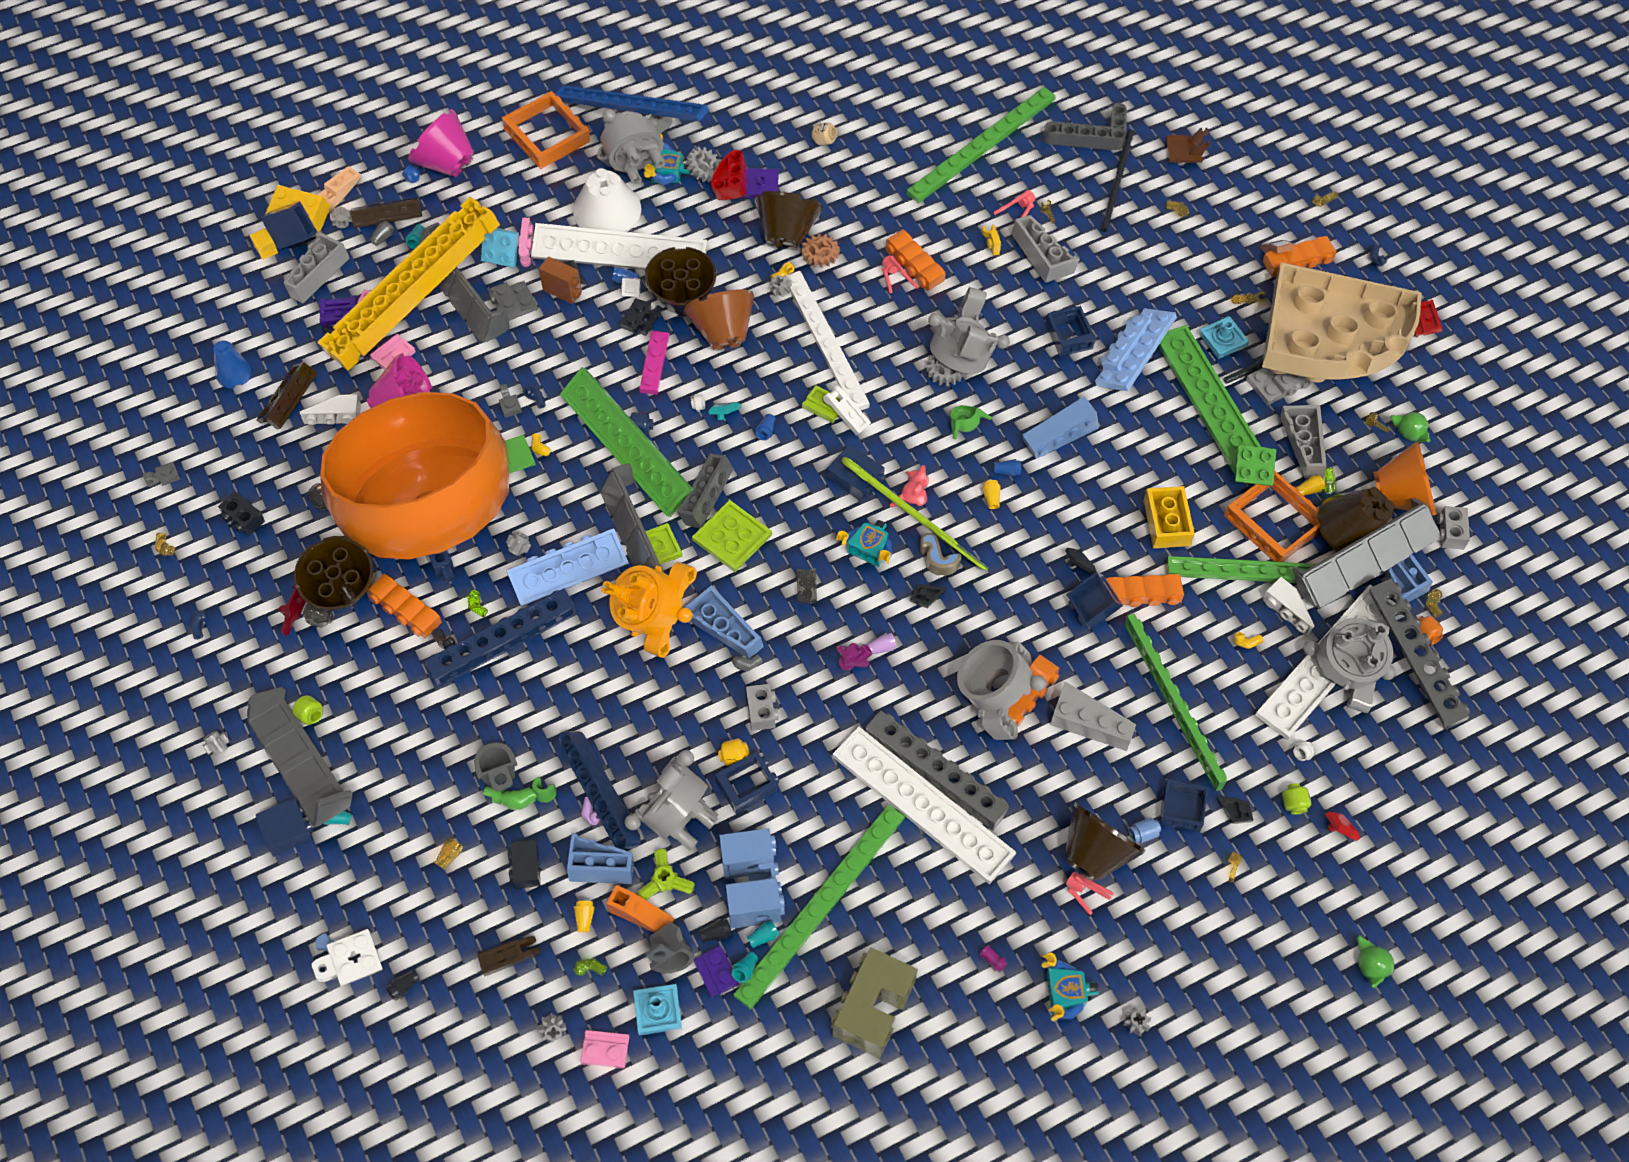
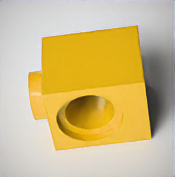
M266 228L250 235L253 245L262 260L278 253L274 241Z

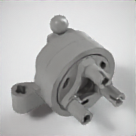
M606 109L603 112L602 116L606 123L601 135L602 147L597 151L599 160L615 170L627 172L632 184L641 182L642 179L637 170L644 168L647 164L654 162L656 168H662L665 165L661 155L663 141L660 133L672 125L671 117L651 115L650 118H646L639 113L626 115L615 113L612 109Z
M1351 618L1338 623L1322 639L1319 645L1314 640H1309L1303 646V650L1307 655H1317V662L1325 677L1343 686L1345 690L1352 689L1347 702L1348 708L1368 713L1372 706L1376 681L1381 677L1385 680H1390L1396 674L1394 667L1391 666L1393 647L1388 637L1389 625L1373 620Z
M681 751L678 758L674 756L662 770L661 776L656 780L661 785V788L657 792L648 794L647 799L650 800L648 804H643L639 809L635 810V813L625 818L624 823L627 829L637 830L642 821L662 839L665 840L671 835L691 851L698 841L684 830L686 823L691 818H697L708 829L715 824L719 814L708 807L702 799L709 785L687 767L694 761V755L691 751Z

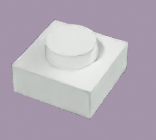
M622 278V296L640 297L641 279Z

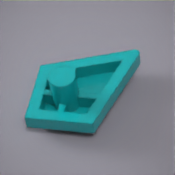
M737 402L717 403L709 410V414H717V420H724V414L741 409V404Z

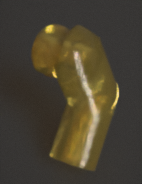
M1332 191L1323 197L1317 195L1314 197L1313 203L1317 207H1322L1337 199L1338 193Z
M1167 201L1166 209L1175 210L1181 217H1186L1189 214V209L1183 202Z
M157 533L156 551L164 556H172L175 552V547L169 546L166 543V534Z
M1439 589L1429 592L1426 599V605L1435 618L1443 614L1438 605L1439 598L1442 597V592Z

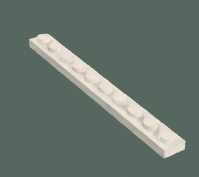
M801 271L786 275L792 283V286L789 287L790 293L838 386L842 388L860 410L869 408L870 403Z

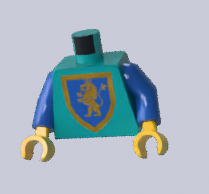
M663 142L661 152L665 165L662 168H656L653 162V164H647L644 167V170H646L644 176L647 178L651 176L652 183H660L662 185L678 183L681 174H691V170L687 169L689 165L683 163V155L672 149L666 142Z
M877 520L874 526L864 523L861 527H857L849 532L839 531L835 539L836 541L841 540L842 545L848 542V554L877 567L880 566L882 560L889 564L893 554L892 543L888 539L889 533L884 531L887 525L881 520Z
M1053 953L1044 954L1042 957L1046 958L1047 962L1042 963V967L1051 968L1048 969L1046 974L1051 1005L1048 1011L1055 1015L1051 1020H1071L1083 1011L1088 1002L1087 996L1098 995L1097 982L1085 983L1084 972L1078 971L1077 968L1056 959Z

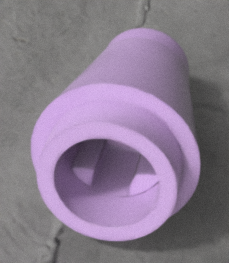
M885 633L867 644L873 654L893 651L897 647L892 633Z

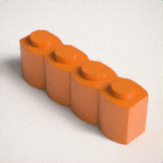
M902 229L886 239L885 248L888 254L896 257L898 264L905 267L908 274L917 279L918 284L922 288L929 291L945 281L946 273L943 268L934 262L932 257L905 230Z
M1322 236L1312 241H1304L1293 245V250L1276 254L1271 250L1265 253L1263 263L1271 277H1276L1281 262L1305 268H1314L1318 264L1331 263L1337 251L1328 236Z
M383 574L368 588L369 599L376 605L378 603L382 605L383 610L387 614L397 616L396 619L400 624L411 627L410 630L417 637L421 635L427 638L442 623L440 616L434 610L426 606L414 595H411L404 587L397 584L386 574Z
M1178 574L1106 578L1121 603L1131 607H1138L1141 604L1157 606L1160 603L1176 605L1182 602L1184 597L1181 576Z
M1039 655L1029 668L1033 672V677L1040 675L1045 678L1046 687L1042 691L1031 689L1029 695H1022L1015 704L1009 707L1008 715L1015 721L1017 726H1020L1025 719L1023 715L1027 711L1030 713L1037 704L1035 701L1045 696L1048 691L1047 687L1050 684L1054 685L1060 676L1058 675L1059 667L1042 655Z

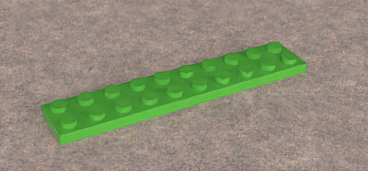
M1184 325L1169 330L1158 347L1233 473L1236 475L1238 445L1261 446L1188 326Z
M581 367L560 395L621 465H631L635 481L663 513L671 517L684 502L687 494L694 489L589 371Z

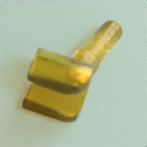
M1047 200V205L1041 202V212L1047 213L1051 222L1055 223L1056 220L1051 212V201Z
M1370 412L1366 418V424L1368 426H1377L1388 433L1390 429L1377 421L1378 414Z
M1232 852L1227 861L1233 864L1229 877V882L1234 883L1236 870L1242 861L1241 855L1236 852Z

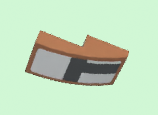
M1278 240L1260 246V249L1265 253L1272 250L1276 254L1293 250V243L1287 240Z

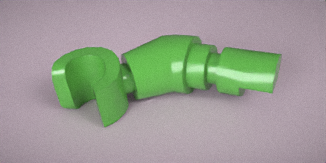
M537 777L533 781V789L528 787L519 791L504 792V790L496 792L492 787L486 786L483 795L492 797L493 803H503L504 806H508V809L522 810L535 802V798L542 803L552 801L556 796L555 784H550L548 788L541 789V779Z

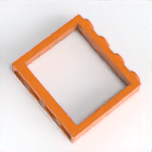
M552 91L502 117L504 130L540 169L590 143L589 128L586 125L584 126L579 117L571 112L569 106H565L561 98ZM553 106L577 133L541 152L517 125Z
M1275 470L1273 486L1254 485L1228 505L1224 514L1225 518L1273 562H1284L1320 533L1319 528L1321 527L1320 519L1317 518L1318 509ZM1269 487L1274 489L1314 525L1311 530L1286 550L1241 510Z

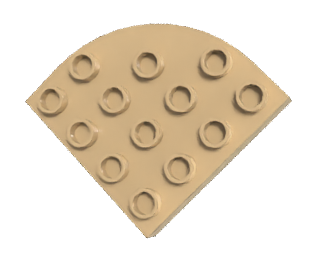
M1281 262L1275 280L1262 367L1268 368L1276 374L1290 373L1305 376L1308 380L1317 383L1323 382L1325 379H1350L1379 372L1395 363L1408 349L1419 323L1422 293Z

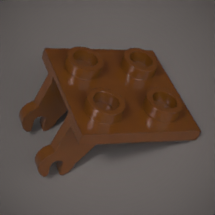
M1201 127L1193 135H1166L1169 162L1202 163V155L1210 147L1209 140H1207L1206 144L1202 140L1208 134V128L1206 127L1205 131L1202 132Z

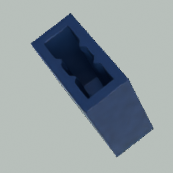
M301 201L272 210L260 218L277 249L308 240L317 233Z
M849 444L827 467L826 478L862 502L865 497L868 498L872 494L874 487L842 463V458L847 457L880 483L885 479V467Z

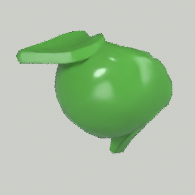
M956 406L950 413L953 439H957L959 431L964 433L973 431L979 425L980 417L989 420L992 417L974 406Z
M1410 412L1405 416H1390L1394 426L1404 438L1414 442L1431 441L1427 430L1428 421L1423 414Z
M1358 936L1357 941L1360 950L1358 956L1359 969L1363 976L1369 980L1370 986L1376 988L1385 977L1393 973L1394 959L1388 950L1376 947L1362 936Z

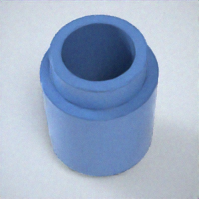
M1150 817L1132 824L1128 831L1132 841L1141 844L1159 837L1161 827L1157 820Z

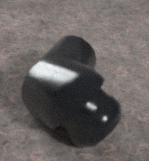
M441 629L433 633L439 647L446 650L450 645L456 644L451 636L446 639Z

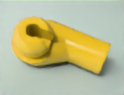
M790 262L784 263L778 272L771 275V279L777 275L783 277L791 274L794 271V266Z

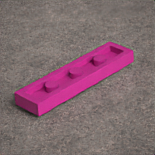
M651 331L639 388L640 393L658 395L669 342V333Z

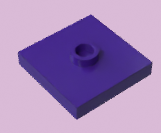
M747 168V192L744 198H755L756 194L760 196L764 191H778L779 169Z

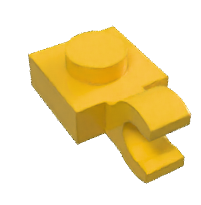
M995 225L991 226L990 231L983 226L982 234L989 238L987 239L988 249H991L993 256L999 255L1001 242Z

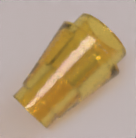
M449 838L448 841L444 842L435 864L445 870L462 853L463 846Z

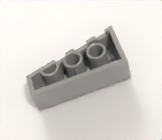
M1031 215L1015 220L1011 234L1045 283L1075 273L1079 259L1076 256H1071L1065 246H1060L1056 242L1057 239L1053 235H1048L1045 232V228Z
M317 232L315 235L316 239L309 244L307 253L300 257V263L298 266H294L284 281L290 297L301 303H304L349 259L343 243L321 232Z
M1320 405L1283 406L1280 419L1304 478L1309 479L1313 475H1320L1324 478L1326 456Z
M1066 681L1050 724L1127 751L1136 726L1135 723Z

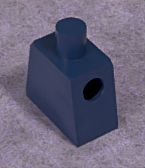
M447 550L425 556L436 578L442 577L445 583L455 578L452 572L454 571L453 562Z

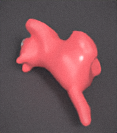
M922 465L920 470L906 471V474L909 476V482L904 486L902 494L898 496L909 504H916L918 506H922L927 502L924 488L929 484L925 465ZM894 502L890 504V507L898 506Z

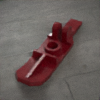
M295 585L292 586L294 591L289 603L281 605L278 609L285 616L280 630L285 636L289 635L294 621L300 617L306 603Z

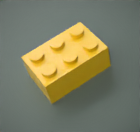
M277 185L265 214L301 201L316 231L320 232L331 207L325 198L316 194Z
M1185 487L1147 489L1143 501L1153 549L1191 546L1195 534Z

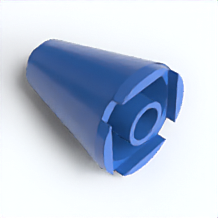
M225 340L217 342L213 347L215 377L219 384L226 388H235L236 385L241 384L242 386L246 384L252 376L250 363L230 342Z

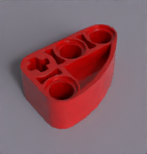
M732 150L727 154L713 174L711 186L716 198L720 201L741 198L747 192V164L741 150Z

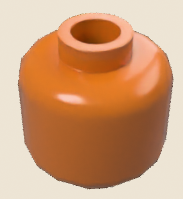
M1432 616L1419 617L1421 632L1428 635L1431 645L1436 644L1443 637L1442 625Z

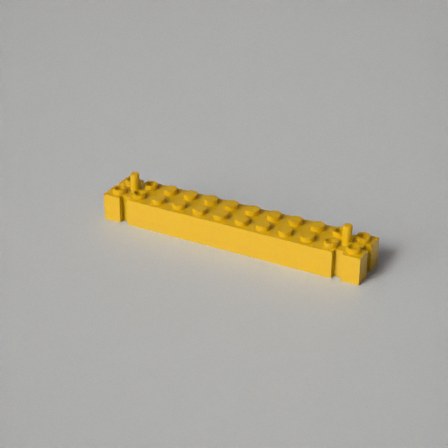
M472 197L465 200L460 205L462 209L459 212L454 211L333 327L335 330L331 334L327 332L317 342L325 353L333 360H337L342 367L349 371L358 362L360 355L365 356L485 240L486 233L491 234L500 225L491 210L484 205L481 207L479 202Z

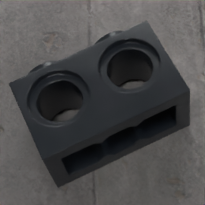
M233 492L218 506L221 511V518L227 523L231 522L239 533L243 532L248 537L265 522L261 512L236 492Z

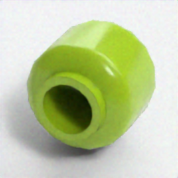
M305 695L297 699L292 712L301 722L311 725L321 719L323 706L312 696Z
M1300 783L1288 785V789L1282 792L1285 810L1291 812L1292 815L1308 812L1307 809L1311 806L1308 788L1300 786Z

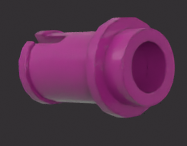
M989 945L980 954L993 967V970H997L999 973L1008 964L1005 961L1006 958H1001Z

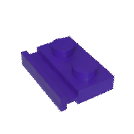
M721 945L702 954L698 958H694L693 962L711 999L739 985V982L732 977V967Z

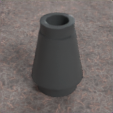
M387 221L380 222L369 240L372 244L378 246L391 237L395 229Z

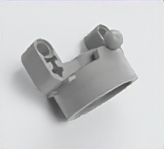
M969 287L959 307L958 315L954 314L953 317L946 318L941 317L938 313H933L929 316V324L932 327H937L930 342V349L932 354L945 366L962 373H979L986 368L996 345L1001 349L1009 346L1010 339L1008 336H997L995 333L989 334L983 325L979 323V314L985 303L987 292Z
M1002 640L984 642L973 648L965 656L958 670L957 683L960 691L979 709L978 717L982 718L984 729L995 740L1016 739L1018 727L1015 721L1008 715L1009 707L1015 704L1022 695H1029L1031 689L1042 691L1046 687L1044 677L1040 675L1033 677V672L1029 668L1032 663L1031 655L1020 642H1005ZM1006 674L1009 675L1008 680L1002 687L991 692L992 685L997 678Z

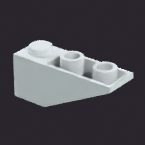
M338 395L300 411V415L304 424H348L360 414L361 403L358 395Z
M1280 577L1266 591L1263 601L1268 607L1277 611L1283 619L1292 623L1299 632L1309 636L1314 628V624L1297 589Z

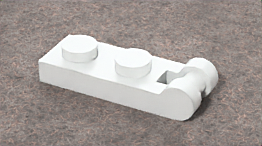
M835 386L831 393H827L823 397L824 401L837 412L856 436L871 423L841 387Z

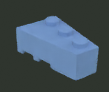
M1412 554L1384 571L1387 580L1392 578L1394 583L1397 582L1402 590L1400 594L1403 600L1407 599L1408 602L1429 592L1433 583Z
M572 833L567 865L569 882L632 884L634 863L631 852L610 845L604 846L596 843V840H587L578 837V834Z

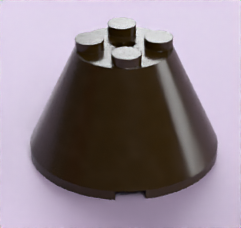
M764 191L760 196L756 194L754 199L765 240L767 243H771V247L777 249L784 246L791 250H798V246L823 211V205L812 198H809V201L801 199V195L795 193Z
M671 247L657 253L649 261L645 270V282L651 294L666 308L680 317H685L687 315L684 307L696 299H699V302L703 301L713 289L716 282V268L710 257L698 249L692 247L675 249V247Z
M1376 487L1332 495L1325 499L1318 509L1317 518L1320 519V532L1327 543L1338 552L1390 522L1395 505Z
M344 536L326 537L315 545L311 544L299 557L294 570V583L303 600L321 610H339L357 605L358 601L368 590L373 578V563L368 551L362 545Z
M1075 802L1072 809L1065 852L1067 857L1065 861L1077 870L1081 867L1084 869L1083 873L1095 882L1097 879L1101 880L1145 853L1146 850Z

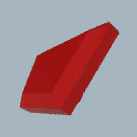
M1334 812L1325 814L1331 822L1328 825V829L1331 832L1336 830L1355 841L1360 839L1358 831L1343 814Z

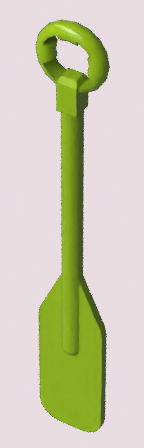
M847 457L842 458V463L871 484L944 542L957 549L983 570L987 571L989 569L984 563L960 546L956 540L885 487L858 464Z

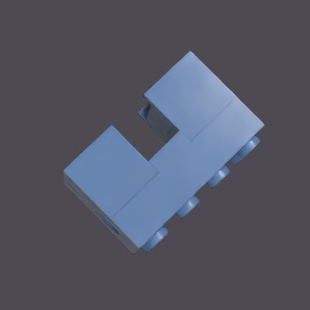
M770 829L719 835L724 878L749 877V882L726 885L731 929L757 926L770 920L773 923L781 922V915L785 914L781 883L777 882L776 875H779L778 863H774L773 857L776 855L775 836H770Z

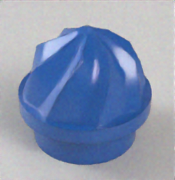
M409 165L403 171L402 176L405 177L406 181L415 183L419 180L420 173L416 167Z

